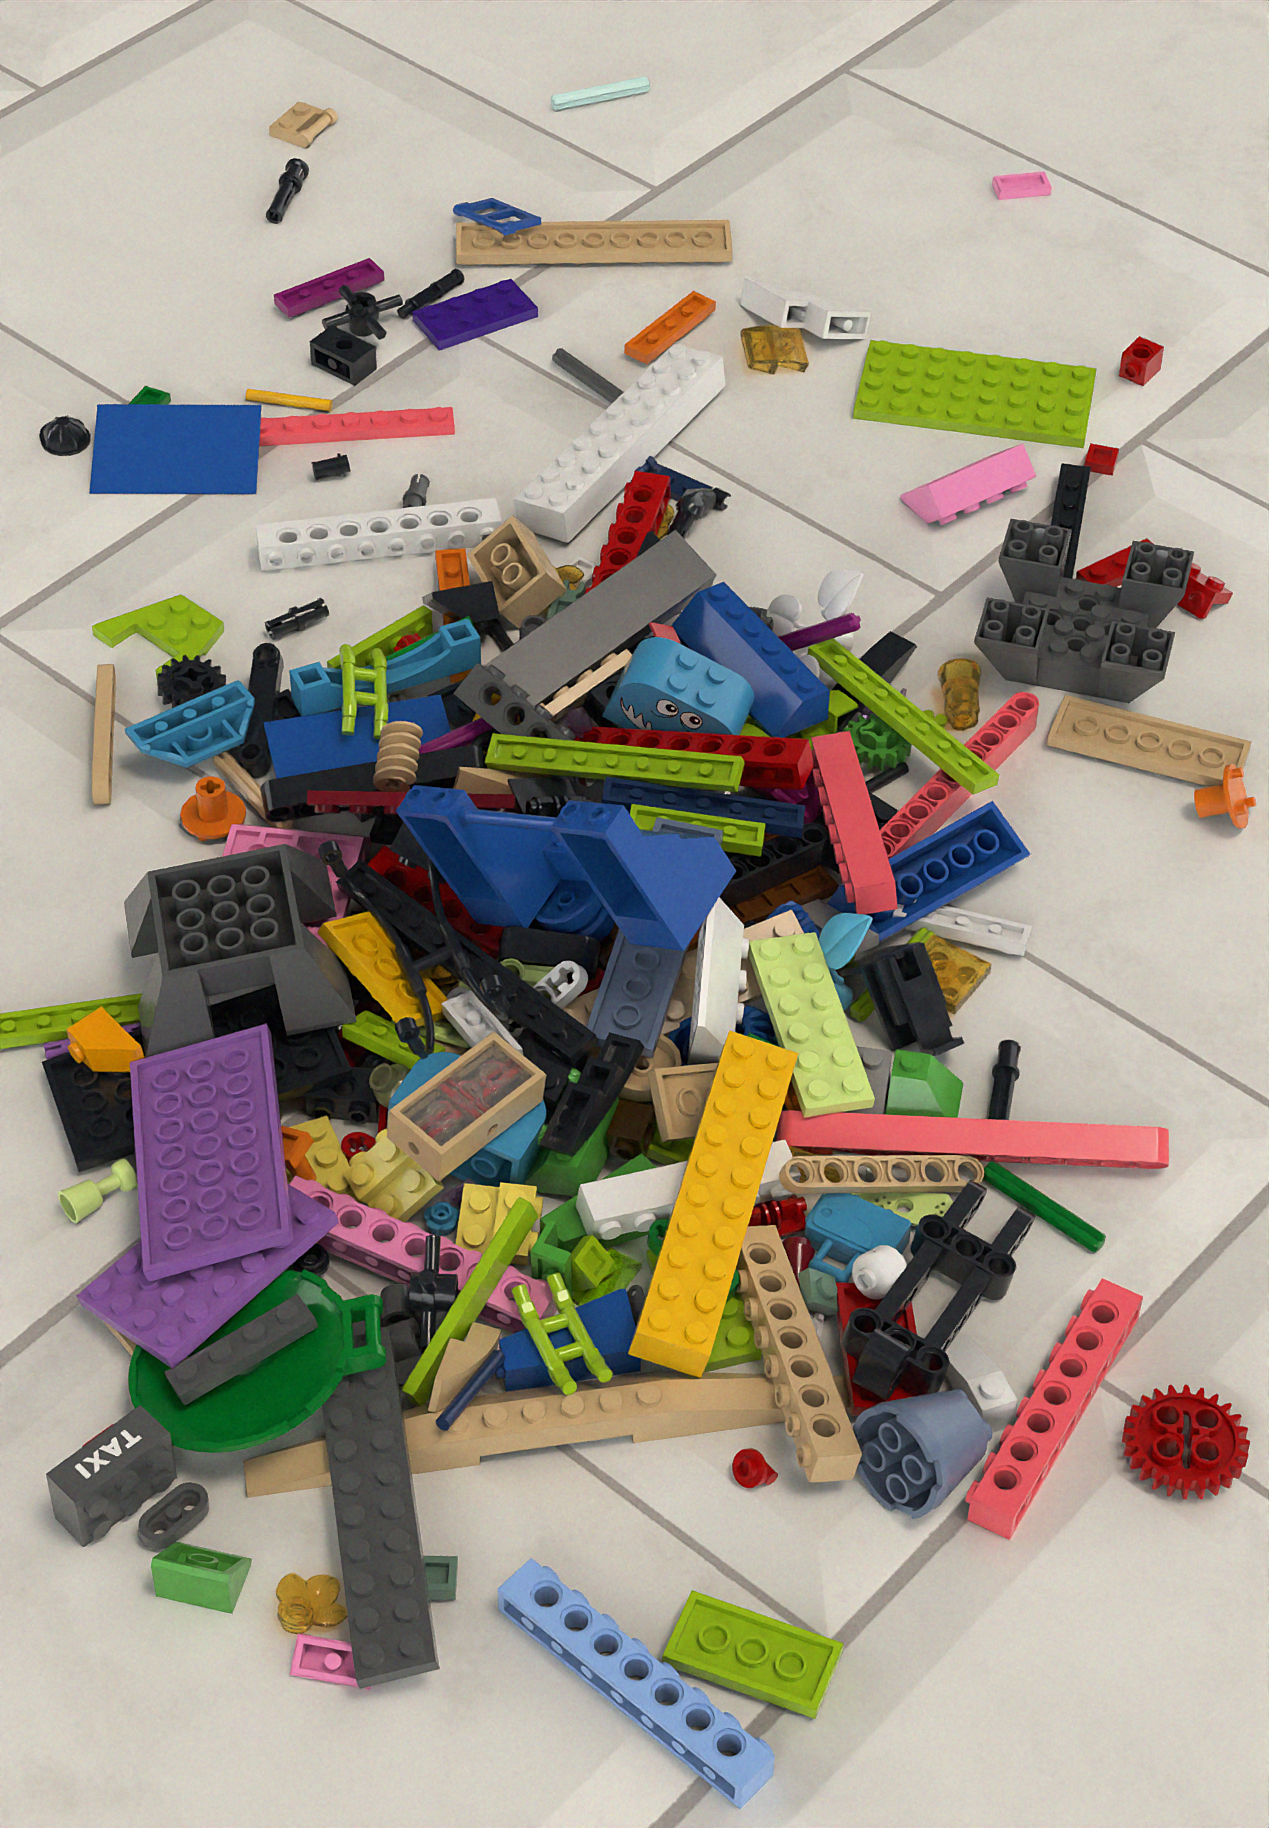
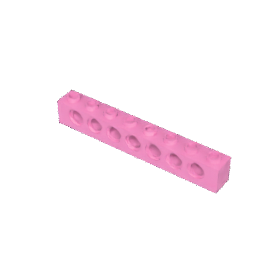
M295 1175L290 1185L334 1211L339 1221L336 1226L316 1242L317 1244L321 1245L327 1252L410 1287L411 1273H420L424 1270L426 1236L432 1234L421 1230L411 1222H402L390 1217L379 1208H370L360 1204L347 1194H337L330 1191L317 1181H307ZM440 1236L439 1274L458 1275L459 1295L483 1254L475 1250H466L453 1244L448 1238ZM387 1240L389 1242L381 1243L380 1241ZM412 1255H422L420 1257H412ZM509 1265L477 1318L512 1333L526 1329L517 1310L516 1301L510 1300L514 1298L511 1289L522 1284L526 1285L540 1320L554 1316L557 1308L547 1281L542 1279L535 1280ZM446 1269H454V1271H444V1270H446Z

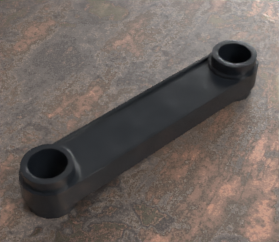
M272 643L260 644L253 651L248 691L255 698V704L244 743L240 744L238 751L240 765L252 778L265 775L270 768L271 753L263 722H270L271 725V721H276L282 672L284 669L283 657L279 649Z

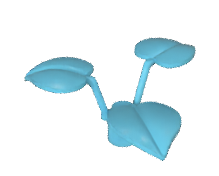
M853 913L837 914L825 924L819 936V944L822 952L825 953L824 958L843 1011L851 1004L853 991L849 986L843 984L844 978L840 977L835 970L845 966L854 956L873 920L868 915ZM775 1034V1036L773 1037V1038L776 1040V1042H777V1044H775V1045L779 1046V1043H778V1040H777V1037H776V1034Z

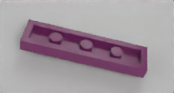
M367 258L274 294V304L290 318L341 298L339 288L342 285H347L354 293L385 281L384 271L371 258Z

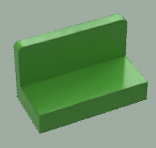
M549 1219L531 1250L532 1278L547 1281L546 1278L548 1276L560 1273L565 1287L572 1298L571 1253L558 1248L557 1222Z

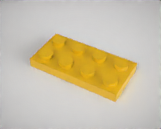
M369 911L322 924L317 934L325 941L328 948L348 967L350 973L357 977L370 992L371 996L389 1013L395 1023L405 1017H411L415 1020L418 1027L425 1025L420 1002L414 996L395 953V945ZM423 972L420 975L427 989L426 996L429 1001L433 1022L445 1019L441 1003L447 1001L448 998Z

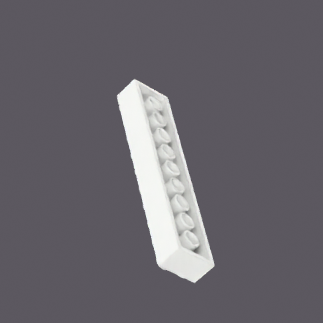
M673 344L514 498L517 519L533 533L568 543L625 487L627 482L632 480L634 471L638 467H642L649 456L655 457L726 386L723 356L712 354L708 351L688 348L684 345Z

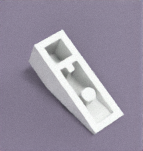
M968 1334L955 1337L946 1350L950 1361L946 1376L953 1390L961 1389L966 1393L969 1401L976 1408L981 1418L990 1425L992 1433L1004 1430L1008 1424L1014 1426L1018 1400L1003 1371Z

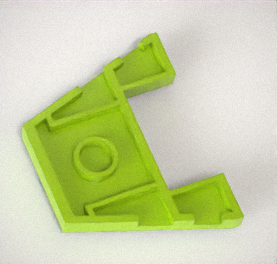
M180 594L97 623L92 626L93 636L111 648L134 633H138L173 656L178 662H181L183 655H186L189 660H194L196 655L200 657L202 655L206 656L224 633V622ZM171 659L168 660V661H167L166 663H164L163 665H168V666H170V665H171ZM161 665L160 667H158L157 669H155V671H156V679H157L158 673H162V666H163V665Z

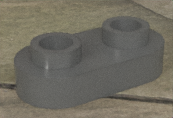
M192 1482L180 1484L148 1509L139 1520V1532L142 1542L153 1549L167 1548L202 1521L209 1512V1499L205 1488ZM187 1506H195L192 1510L184 1509ZM158 1530H165L163 1533L155 1534Z

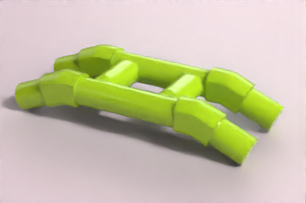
M343 644L339 649L343 690L341 734L347 736L354 735L357 704L374 706L373 738L380 740V732L388 722L389 712L387 704L386 657L381 649L375 648L371 651L372 669L355 667V654L351 646ZM355 680L374 682V693L355 691Z
M560 1273L552 1274L546 1278L559 1314L540 1320L535 1305L531 1301L526 1285H518L511 1289L525 1328L528 1329L552 1381L557 1387H560L564 1394H573L577 1389V1384L570 1376L563 1362L583 1356V1361L589 1371L600 1382L610 1381L613 1373L606 1365L605 1359L601 1356L599 1350L595 1348L575 1309V1305ZM568 1327L575 1343L554 1349L547 1334Z

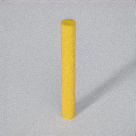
M256 389L246 390V400L330 412L332 410L333 401L329 399Z

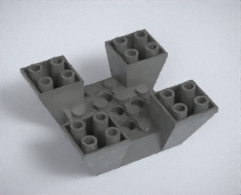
M1010 519L998 563L1015 602L987 597L974 639V644L1001 676L1009 681L1125 703L1132 702L1165 678L1175 632L1158 629L1157 627L1185 595L1194 551L1133 541L1122 580V587H1113L1063 577L1071 529L1033 523L1026 520Z
M287 844L148 871L125 900L124 908L132 958L157 953L138 1005L145 1058L214 1039L215 1034L209 996L271 983L276 985L287 1036L357 1022L346 965L302 924L337 917L327 865L321 859Z

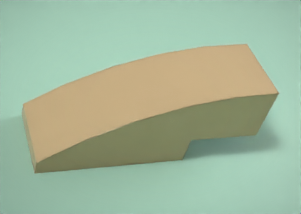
M472 1322L465 1342L450 1338L434 1381L428 1411L436 1413L449 1405L492 1351L497 1350L501 1329Z

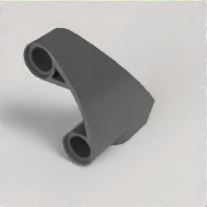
M393 1284L383 1288L380 1293V1297L383 1300L380 1326L381 1329L389 1328L391 1332L399 1385L404 1386L425 1350L419 1348L420 1326L415 1320V1311L410 1310V1287L404 1284ZM365 1320L353 1323V1336L365 1334Z

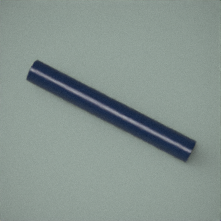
M492 1351L436 1419V1425L441 1430L446 1431L452 1426L505 1361V1356L501 1351Z

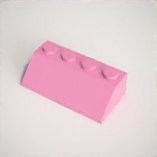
M1020 444L906 492L900 495V497L927 524L939 520L940 525L957 519L956 512L963 510L964 514L981 508L979 502L985 499L989 504L1004 498L1003 491L1010 489L1011 493L1028 487L1026 481L1037 476L1024 444Z

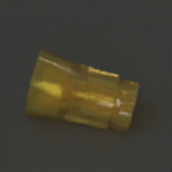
M964 658L945 662L937 672L942 689L947 722L952 726V729L957 731L974 728L978 724L980 712L979 685L982 671L976 662Z

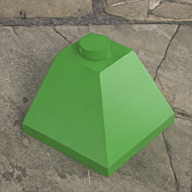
M896 1049L885 1115L958 1118L963 1082L931 1054Z

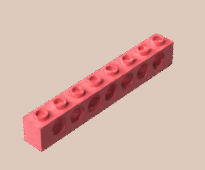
M1103 1278L1095 1291L1091 1289L1087 1291L1080 1307L1083 1311L1079 1317L1072 1316L1065 1331V1341L1063 1344L1057 1342L1050 1354L1049 1363L1051 1364L1047 1371L1041 1369L1037 1374L1032 1387L1034 1393L1031 1398L1025 1396L1022 1399L1016 1413L1018 1418L1014 1426L1008 1424L1000 1438L999 1445L1001 1448L998 1453L991 1452L982 1470V1473L985 1474L980 1482L975 1480L971 1484L965 1498V1502L970 1504L967 1520L1008 1540L1011 1539L1137 1323L1143 1296Z

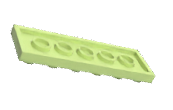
M816 933L749 941L748 955L779 1046L798 1053L791 1081L803 1116L811 1117L872 1108L875 1097Z

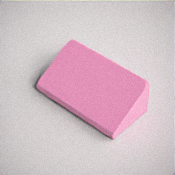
M297 1634L290 1675L359 1687L355 1678L351 1642Z

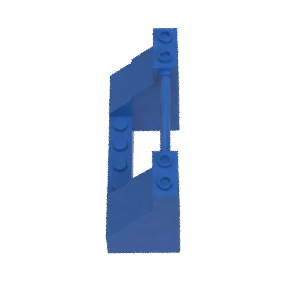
M414 785L406 793L404 800L396 810L466 910L478 924L528 928L561 879L585 881L592 887L630 944L684 951L736 872L715 837L639 830L624 805L569 800L556 818L478 810L465 790Z

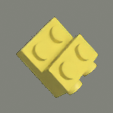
M384 1129L375 1138L377 1144L368 1152L355 1154L349 1161L351 1167L343 1174L359 1201L368 1204L370 1208L383 1210L390 1217L406 1222L440 1192L444 1186L387 1138V1129Z
M500 1182V1187L464 1183L455 1245L469 1251L475 1250L484 1254L516 1199L519 1197L531 1202L538 1214L537 1219H540L542 1216L543 1197H537V1186ZM533 1226L510 1264L528 1266L529 1253L531 1254V1250L539 1236V1232L533 1231Z

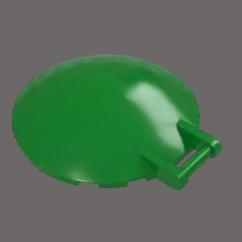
M305 1269L302 1272L285 1270L187 1357L189 1358L297 1294L315 1317L318 1324L316 1329L185 1406L164 1374L170 1367L136 1344L128 1374L129 1393L134 1408L141 1405L170 1433L172 1445L185 1450L204 1453L232 1452L271 1441L289 1432L313 1415L331 1396L343 1376L380 1368L385 1365L387 1361L386 1349L382 1346L380 1326L383 1300L380 1296L374 1294L343 1300L339 1294L328 1286L326 1280ZM365 1320L366 1346L354 1348L353 1323Z

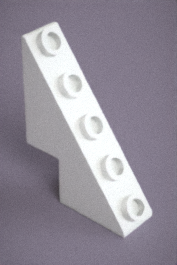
M745 278L740 302L741 306L780 328H804L822 339H866L871 311L750 278Z

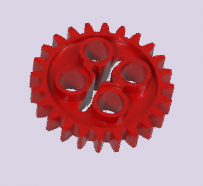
M1169 1385L1166 1395L1156 1388L1153 1391L1152 1399L1142 1395L1139 1406L1133 1404L1130 1416H1126L1122 1435V1443H1125L1123 1454L1124 1456L1131 1457L1130 1469L1141 1468L1139 1476L1141 1481L1150 1477L1154 1479L1153 1490H1156L1162 1484L1167 1486L1166 1492L1169 1497L1174 1493L1175 1489L1181 1490L1184 1500H1187L1189 1491H1195L1199 1499H1203L1205 1489H1208L1216 1496L1219 1493L1220 1485L1228 1489L1231 1488L1233 1478L1239 1479L1241 1477L1242 1469L1247 1463L1250 1441L1246 1439L1248 1428L1240 1426L1241 1414L1230 1415L1231 1403L1219 1406L1217 1404L1218 1394L1213 1395L1209 1399L1205 1398L1204 1388H1200L1196 1395L1191 1394L1188 1385H1184L1182 1393H1177L1175 1388ZM1183 1415L1189 1417V1430L1187 1434V1447L1189 1449L1187 1458L1188 1469H1185L1182 1465L1184 1451V1435L1182 1434L1184 1427Z

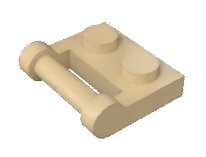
M298 101L269 126V135L306 148L313 142V138L326 126H331L338 120V115L331 108L322 110Z

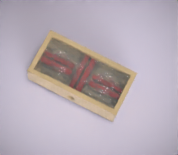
M492 1032L389 1110L387 1138L436 1180L440 1181L543 1101L546 1074L499 1035Z

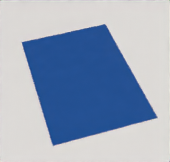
M97 404L89 494H256L262 405Z
M441 695L387 703L389 710L387 724L395 721H406L420 726L423 730V735L420 738L421 745L451 732ZM374 706L357 708L354 735L351 736L341 734L342 710L271 721V725L270 722H263L276 778L377 761L380 740L373 738Z

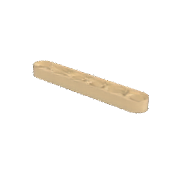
M114 664L97 665L92 763V798L94 805L111 804L116 697Z
M968 1155L792 1157L782 1166L779 1172V1179L782 1186L792 1193L961 1192L968 1182L959 1176L958 1167L961 1165L968 1167L973 1173V1181L978 1184L984 1177V1169L978 1159ZM796 1166L801 1168L805 1172L806 1181L804 1183L794 1181L789 1173L790 1167ZM831 1166L839 1172L840 1181L833 1183L827 1180L824 1175V1167ZM859 1166H865L872 1171L874 1176L873 1182L868 1183L861 1180L858 1175ZM892 1166H900L905 1170L907 1174L906 1182L895 1180L891 1173ZM926 1166H933L939 1171V1182H932L927 1178L925 1174Z

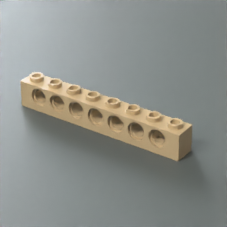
M776 1225L748 1226L736 1265V1270L739 1274L736 1292L741 1293L744 1301L745 1317L748 1321H751L754 1329L755 1345L757 1349L762 1351L766 1376L773 1379L776 1404L778 1407H782L786 1418L787 1434L789 1437H793L797 1448L796 1457L798 1465L804 1468L809 1483L853 1480L862 1452Z

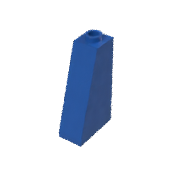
M626 1288L616 1290L575 1308L595 1348L599 1350L601 1356L605 1359L606 1365L612 1371V1376L641 1371V1358L628 1354L636 1327ZM568 1327L547 1334L554 1349L575 1343ZM527 1328L499 1340V1351L504 1354L505 1361L497 1369L495 1376L496 1379L503 1378L506 1392L555 1385ZM583 1356L563 1362L575 1382L597 1378L587 1368L583 1361Z

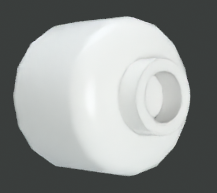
M879 1245L857 1257L852 1267L853 1281L857 1289L864 1296L880 1300L885 1297L907 1267L906 1261L896 1249L887 1245Z

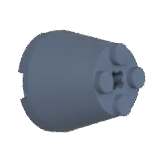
M961 1389L881 1402L862 1412L853 1426L855 1437L862 1452L861 1462H859L857 1469L865 1485L889 1511L898 1509L901 1512L910 1514L912 1519L920 1518L939 1507L984 1457L987 1443L992 1439L990 1425L981 1418L976 1408L969 1401L966 1393Z

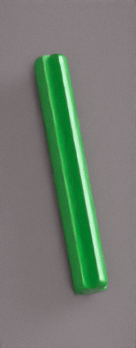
M990 1161L984 1167L983 1180L1090 1251L1096 1253L1103 1247L1106 1239L1104 1233L995 1161Z

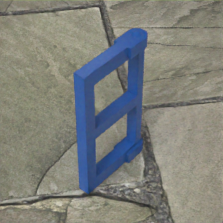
M494 198L473 203H460L453 208L455 215L471 219L495 229L503 235L513 234L517 230L541 225V217ZM488 208L499 210L483 215L476 213V211ZM509 217H516L518 219H521L518 221H508L504 223L497 222V220Z

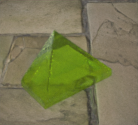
M610 1248L608 1254L615 1261L596 1288L576 1291L571 1297L573 1303L581 1306L616 1290L627 1288L642 1269V1263Z

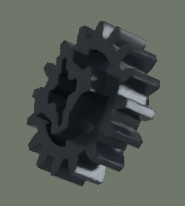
M183 655L181 662L173 658L171 659L170 666H162V673H158L157 694L162 696V703L164 705L172 703V708L225 686L226 675L221 674L220 666L211 667V659L201 662L198 655L195 656L194 660H189L186 655Z

